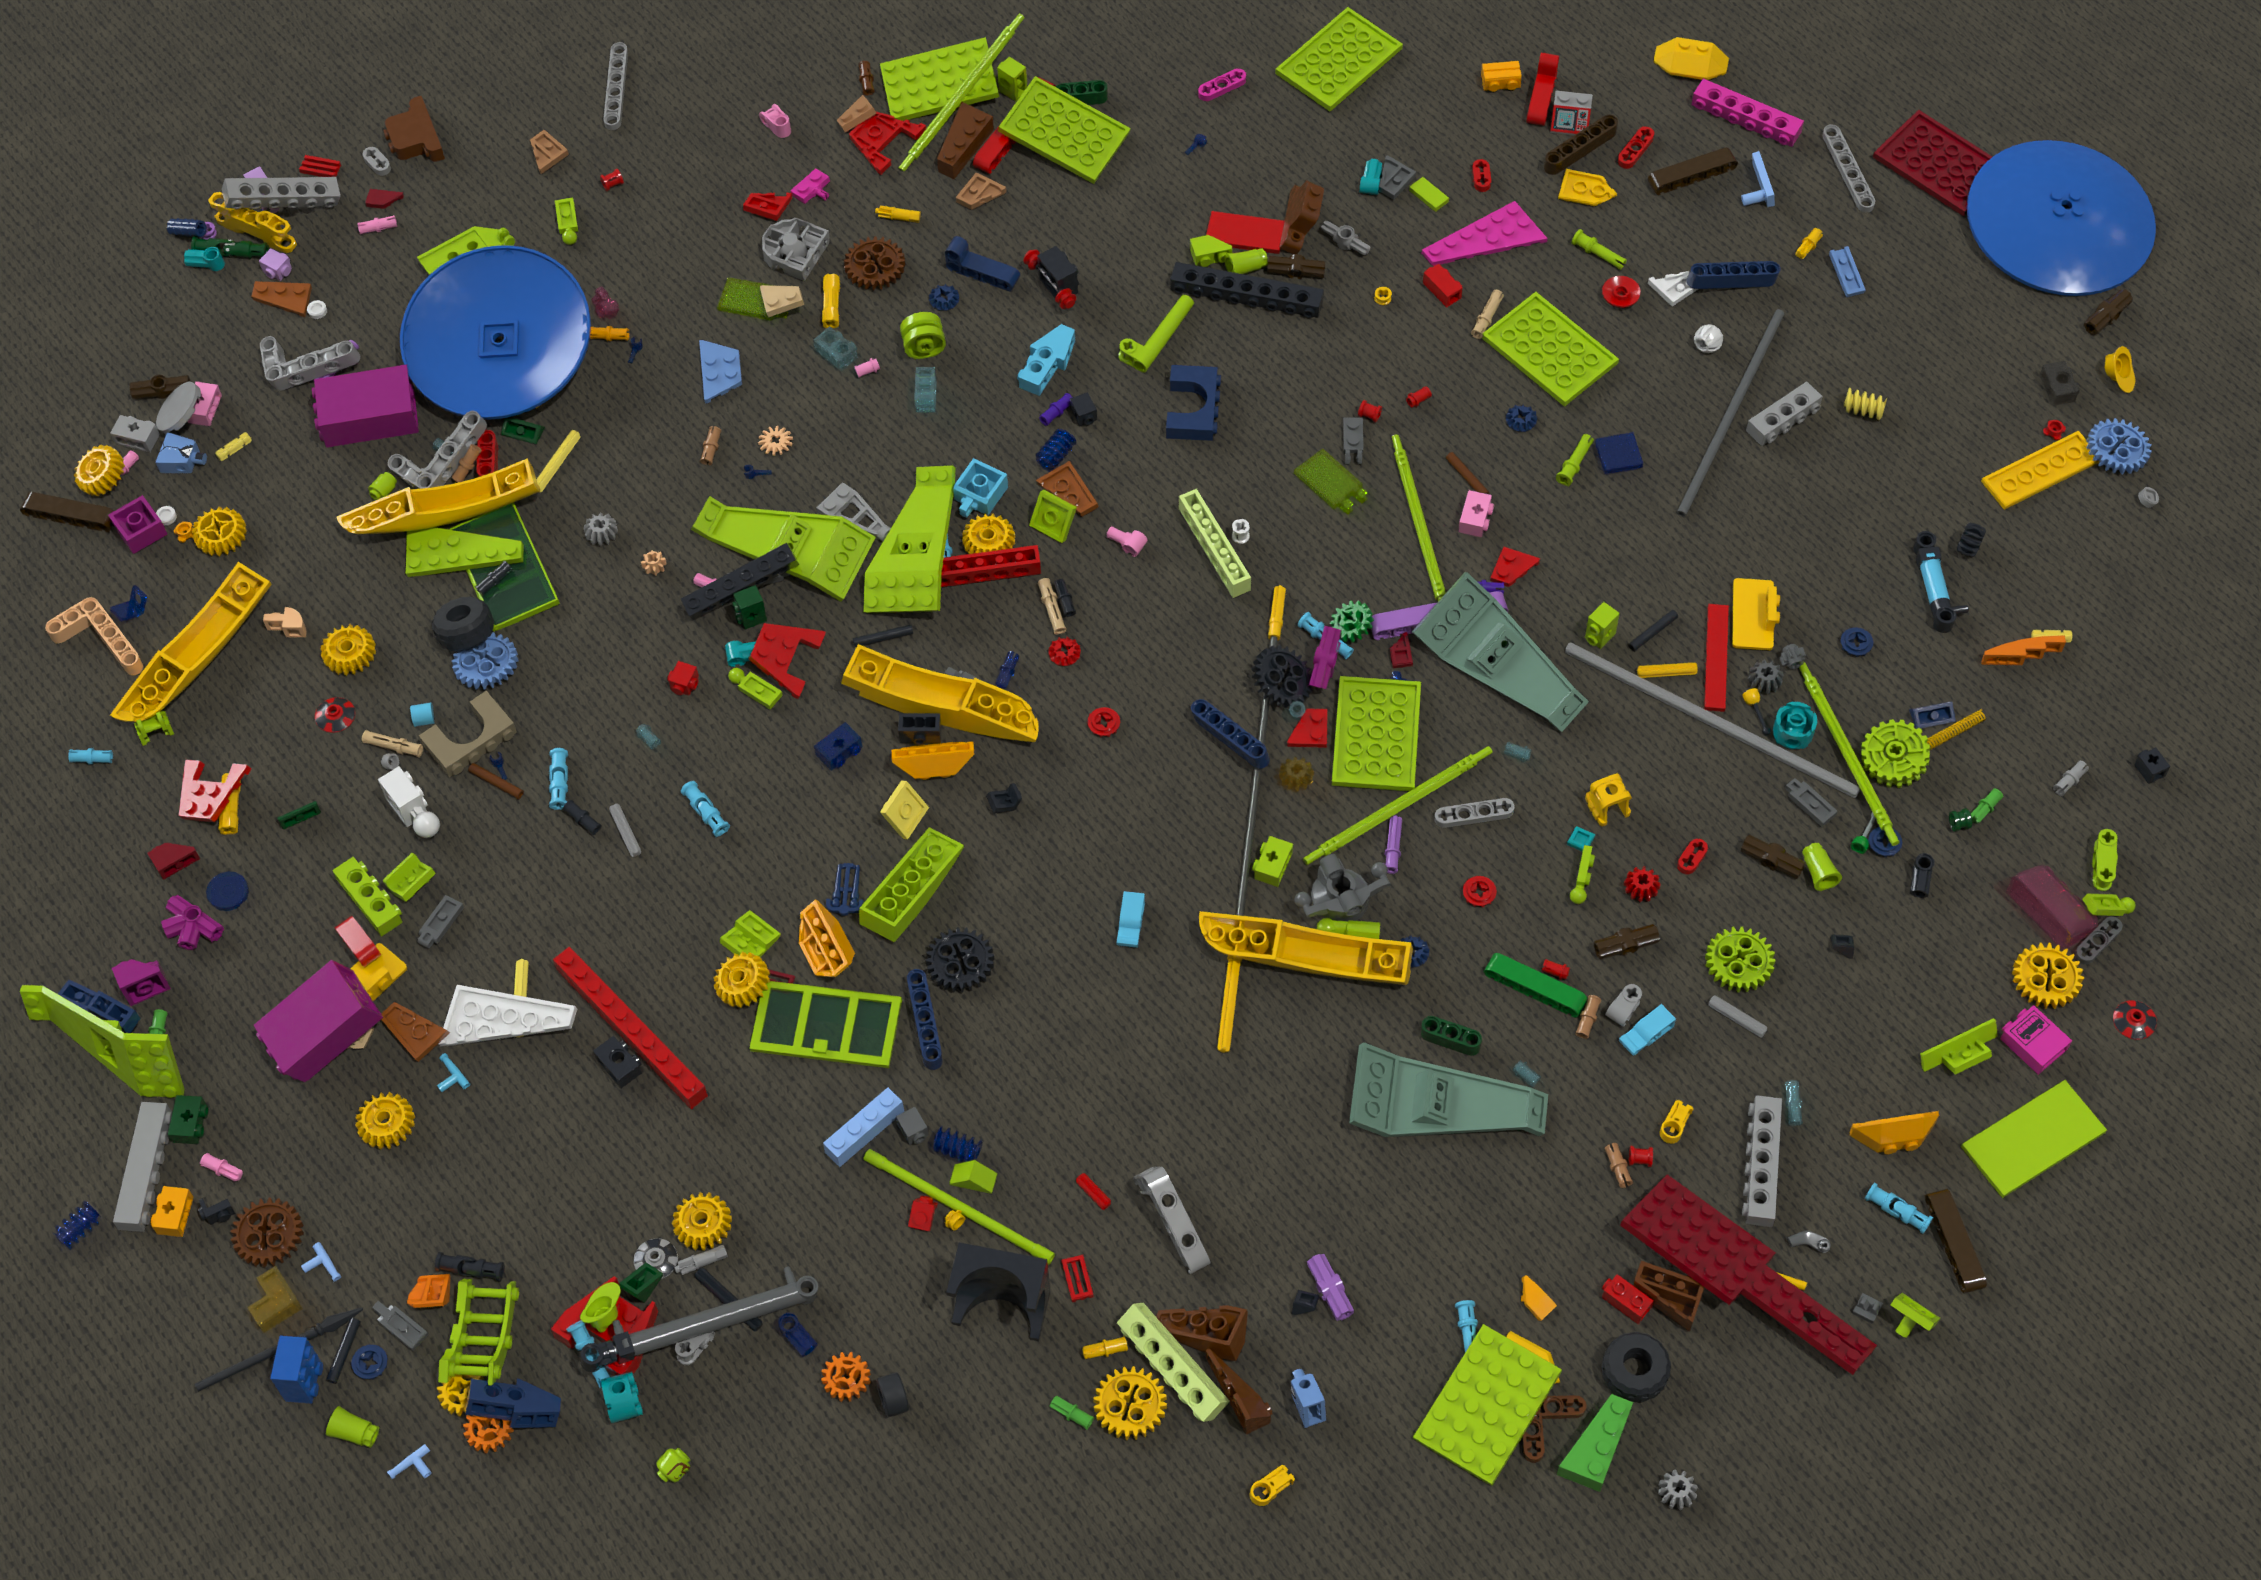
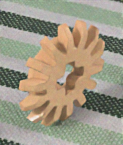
M776 426L775 431L771 427L768 428L770 433L765 430L762 431L764 435L759 436V439L762 440L758 442V445H762L761 450L767 449L765 454L772 451V456H775L776 452L779 451L780 455H782L783 449L789 450L786 447L787 445L792 446L789 440H793V437L788 436L791 434L790 431L784 432L786 428L783 427L778 431L779 426ZM772 437L780 438L779 443H771Z

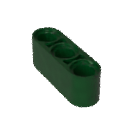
M1102 80L1056 85V88L1087 105L1103 104L1108 99L1107 83Z
M1428 1016L1422 1021L1421 1036L1424 1040L1470 1056L1479 1053L1482 1036L1478 1031L1435 1016ZM1432 1027L1435 1031H1428L1426 1028ZM1448 1034H1453V1035H1455L1456 1037H1455V1038H1449V1037H1447L1446 1035H1448ZM1474 1041L1476 1044L1470 1045L1467 1042Z

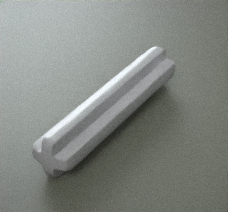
M611 805L609 807L610 813L632 857L640 855L641 849L620 805Z
M1716 995L1710 999L1709 1006L1755 1035L1759 1037L1765 1035L1767 1026Z

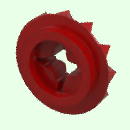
M1068 636L1063 639L1059 637L1058 640L1052 641L1049 647L1050 659L1060 666L1074 664L1081 654L1080 645L1077 644L1075 639L1071 640ZM1062 646L1068 650L1067 656L1061 651Z
M1098 708L1088 717V728L1093 734L1099 735L1100 738L1106 735L1110 737L1120 727L1118 713L1110 708ZM1101 717L1107 722L1106 728L1101 724Z
M1472 877L1463 886V896L1466 898L1467 903L1470 902L1474 907L1491 905L1492 901L1496 898V886L1487 877ZM1477 886H1479L1481 891H1485L1482 898H1480L1478 893H1475Z

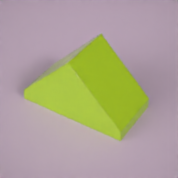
M976 1160L955 1164L950 1185L992 1194L997 1173Z

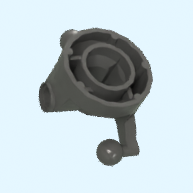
M1335 854L1327 855L1319 862L1318 878L1313 884L1311 898L1308 893L1299 892L1296 894L1294 902L1297 907L1303 908L1308 918L1318 915L1321 919L1330 918L1334 921H1356L1368 909L1369 898L1391 885L1386 876L1388 872L1387 866L1382 862L1373 864L1371 868L1372 875L1379 880L1367 885L1361 875L1352 870L1345 869L1341 860ZM1342 886L1350 890L1343 892L1339 896V892L1335 891L1333 888Z

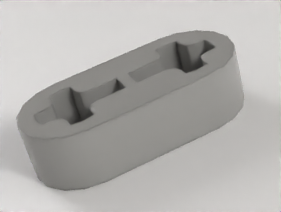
M368 147L363 151L365 163L377 175L384 176L390 172L391 166L388 159L377 148Z

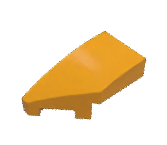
M1525 1275L1522 1277L1523 1295L1521 1296V1302H1524V1305L1541 1321L1557 1305L1533 1280Z

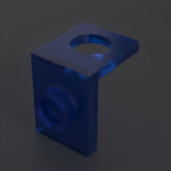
M134 585L130 601L112 606L110 611L120 621L141 616L144 614L147 595ZM136 593L140 596L141 603L137 601Z

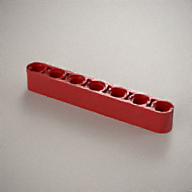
M1042 79L1043 81H1045V82H1047V83L1053 85L1054 87H1056L1055 84H1053V83H1051V82H1048V81ZM997 127L975 155L973 166L991 174V170L997 167L1002 160L1001 158L1005 157L1012 148L1011 145H1014L1016 141L998 132Z

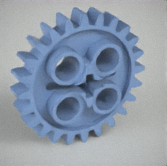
M2114 418L2112 423L2109 419H2106L2105 423L2100 421L2098 425L2095 424L2086 440L2088 443L2086 448L2090 449L2088 454L2095 455L2093 461L2099 460L2098 466L2104 464L2106 465L2105 470L2112 468L2113 473L2119 470L2121 474L2125 470L2131 474L2133 470L2138 472L2139 468H2143L2150 458L2151 450L2149 449L2151 444L2147 443L2149 438L2143 437L2145 432H2138V426L2133 428L2132 422L2126 425L2123 419L2121 423H2118L2116 418Z
M493 632L481 645L467 651L454 653L452 668L457 679H460L462 684L467 683L469 688L473 684L475 689H478L480 685L483 686V689H486L489 684L494 688V683L497 682L501 685V679L508 680L507 674H514L512 669L517 668L518 654L513 642H510L508 637L503 639L502 634H500L496 638Z

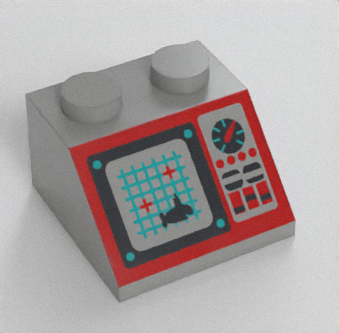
M1556 91L1550 133L1576 135L1588 127L1593 95Z

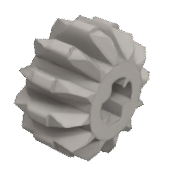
M601 512L599 516L592 514V519H586V524L584 525L586 539L590 540L593 545L597 542L600 546L603 542L609 545V539L615 540V534L618 532L616 521L609 514L605 516Z
M1675 1469L1672 1472V1476L1666 1473L1664 1474V1480L1659 1482L1661 1488L1658 1490V1495L1664 1496L1662 1503L1670 1501V1509H1673L1674 1505L1677 1504L1678 1509L1682 1510L1684 1505L1690 1507L1692 1504L1691 1500H1696L1697 1494L1695 1491H1697L1698 1487L1692 1484L1693 1476L1685 1477V1471L1678 1475ZM1676 1487L1681 1488L1679 1493L1675 1492Z

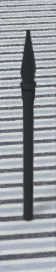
M363 1308L327 1316L321 1323H316L315 1327L312 1326L294 1337H304L311 1340L318 1337V1335H324L326 1332H334L348 1322L350 1318L363 1311ZM278 1344L195 1383L197 1391L206 1389L275 1356Z

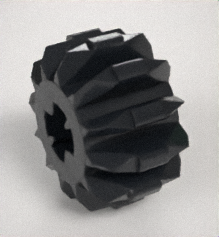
M1968 523L1958 543L1957 551L1962 553V555L1974 557L1982 543L1986 529L1977 523Z

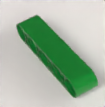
M1500 953L1493 954L1484 970V974L1488 978L1493 977L1495 981L1507 987L1512 986L1514 990L1526 996L1531 995L1533 999L1543 1004H1550L1552 1008L1560 1012L1569 1013L1573 1018L1579 1016L1587 1001V996L1583 992Z

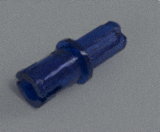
M1013 651L1007 653L1004 664L999 668L1000 673L995 683L999 688L1006 689L1011 676L1015 674L1014 668L1020 656L1016 653L1015 657H1013L1015 653Z

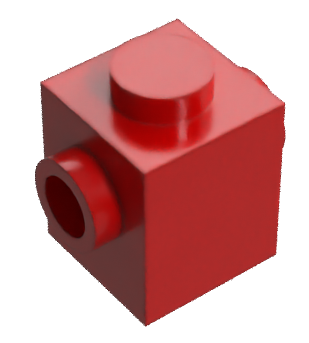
M678 661L674 670H671L668 675L667 681L669 682L670 689L677 695L685 694L689 696L691 691L695 690L698 685L699 674L697 667Z

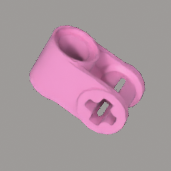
M773 104L769 110L759 113L762 123L776 136L785 138L790 135L789 117L778 105Z

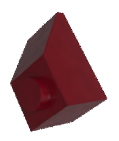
M172 843L156 846L147 853L163 880L200 859L194 847Z

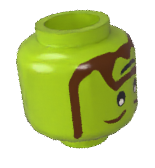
M673 1448L668 1449L656 1462L659 1469L657 1472L658 1476L665 1482L668 1480L678 1482L690 1470V1458L680 1448L676 1450Z

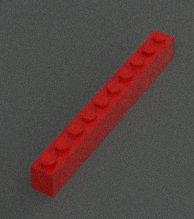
M570 947L553 959L556 970L690 1109H693L708 1096L703 1083Z

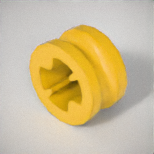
M1387 287L1377 288L1375 290V302L1379 305L1389 304L1392 292Z

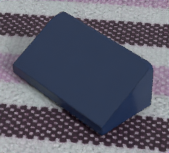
M1952 701L1909 709L1916 729L1956 722Z

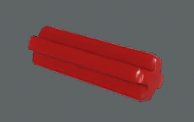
M1085 1173L1077 1177V1184L1102 1210L1107 1209L1111 1205V1200Z

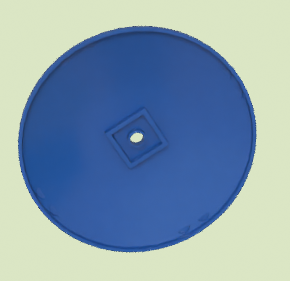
M2043 140L2026 142L2007 148L1993 156L1982 166L1973 180L1967 198V216L1970 229L1984 254L1999 269L2013 279L2044 292L2081 296L2111 290L2128 281L2142 268L2154 245L2156 235L2155 216L2148 196L2141 185L2117 162L2096 150L2082 145L2063 141ZM2062 205H2067L2070 209H2065Z
M490 246L475 249L441 265L415 291L408 303L401 324L400 349L404 365L407 364L408 374L418 390L432 403L448 412L464 417L467 412L476 411L483 419H499L519 415L551 399L563 389L577 372L584 359L590 340L591 318L589 306L584 292L574 276L563 265L546 254L518 246ZM499 336H503V337H504V339H503L502 342H500V343H496V342H495V339H496L497 337H499Z

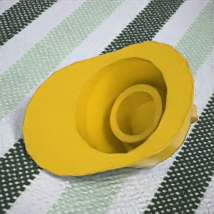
M2121 346L2115 353L2106 355L2105 372L2113 381H2117L2122 391L2130 393L2135 385L2132 359L2129 350Z

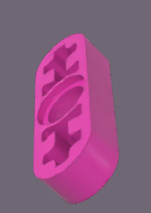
M1234 69L1200 85L1198 89L1199 98L1203 101H1210L1246 83V72L1242 69ZM1219 83L1227 84V86L1224 88L1218 87L1217 85Z

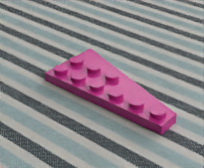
M1514 201L1422 249V254L1432 266H1435L1437 264L1454 262L1457 259L1473 258L1476 255H1488L1507 251L1514 247L1531 246L1533 243H1545L1548 238Z

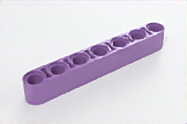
M1499 591L1490 592L1508 612L1503 593ZM1437 603L1373 615L1374 621L1370 623L1373 626L1371 630L1374 639L1380 640L1382 637L1384 639L1397 637L1404 632L1413 634L1412 631Z

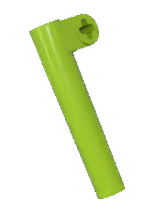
M1182 295L1144 346L1132 339L1122 340L1119 346L1121 350L1119 352L1120 361L1145 373L1193 307V299L1187 295Z

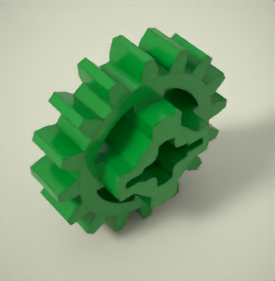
M1350 601L1347 606L1343 603L1342 609L1336 608L1338 613L1332 614L1331 617L1334 620L1330 624L1332 628L1342 630L1340 639H1343L1344 642H1347L1348 639L1354 642L1356 637L1361 640L1362 634L1368 635L1367 628L1371 629L1373 627L1370 622H1373L1374 618L1372 617V611L1365 603L1361 604L1360 601H1357L1354 604L1353 601Z

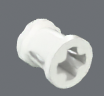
M1244 519L1235 520L1232 524V539L1238 544L1246 543L1249 540V523Z

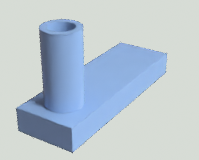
M1760 152L1752 153V164L1761 190L1741 195L1743 205L1747 206L1765 201L1767 207L1775 206L1774 192Z

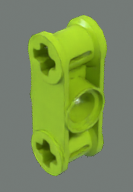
M2110 829L2101 830L2094 844L2092 860L2093 885L2100 891L2109 890L2116 877L2118 838L2117 834Z

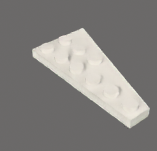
M457 985L443 1027L450 1034L439 1045L449 1046L571 1029L577 1008L573 1005Z

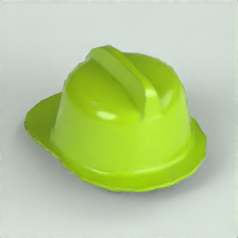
M614 1282L600 1286L592 1294L581 1313V1321L583 1323H590L599 1332H604L618 1317L616 1302L620 1296V1286Z

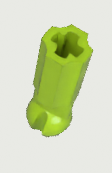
M1323 918L1317 923V930L1379 939L1380 923L1352 920L1334 921L1330 918Z

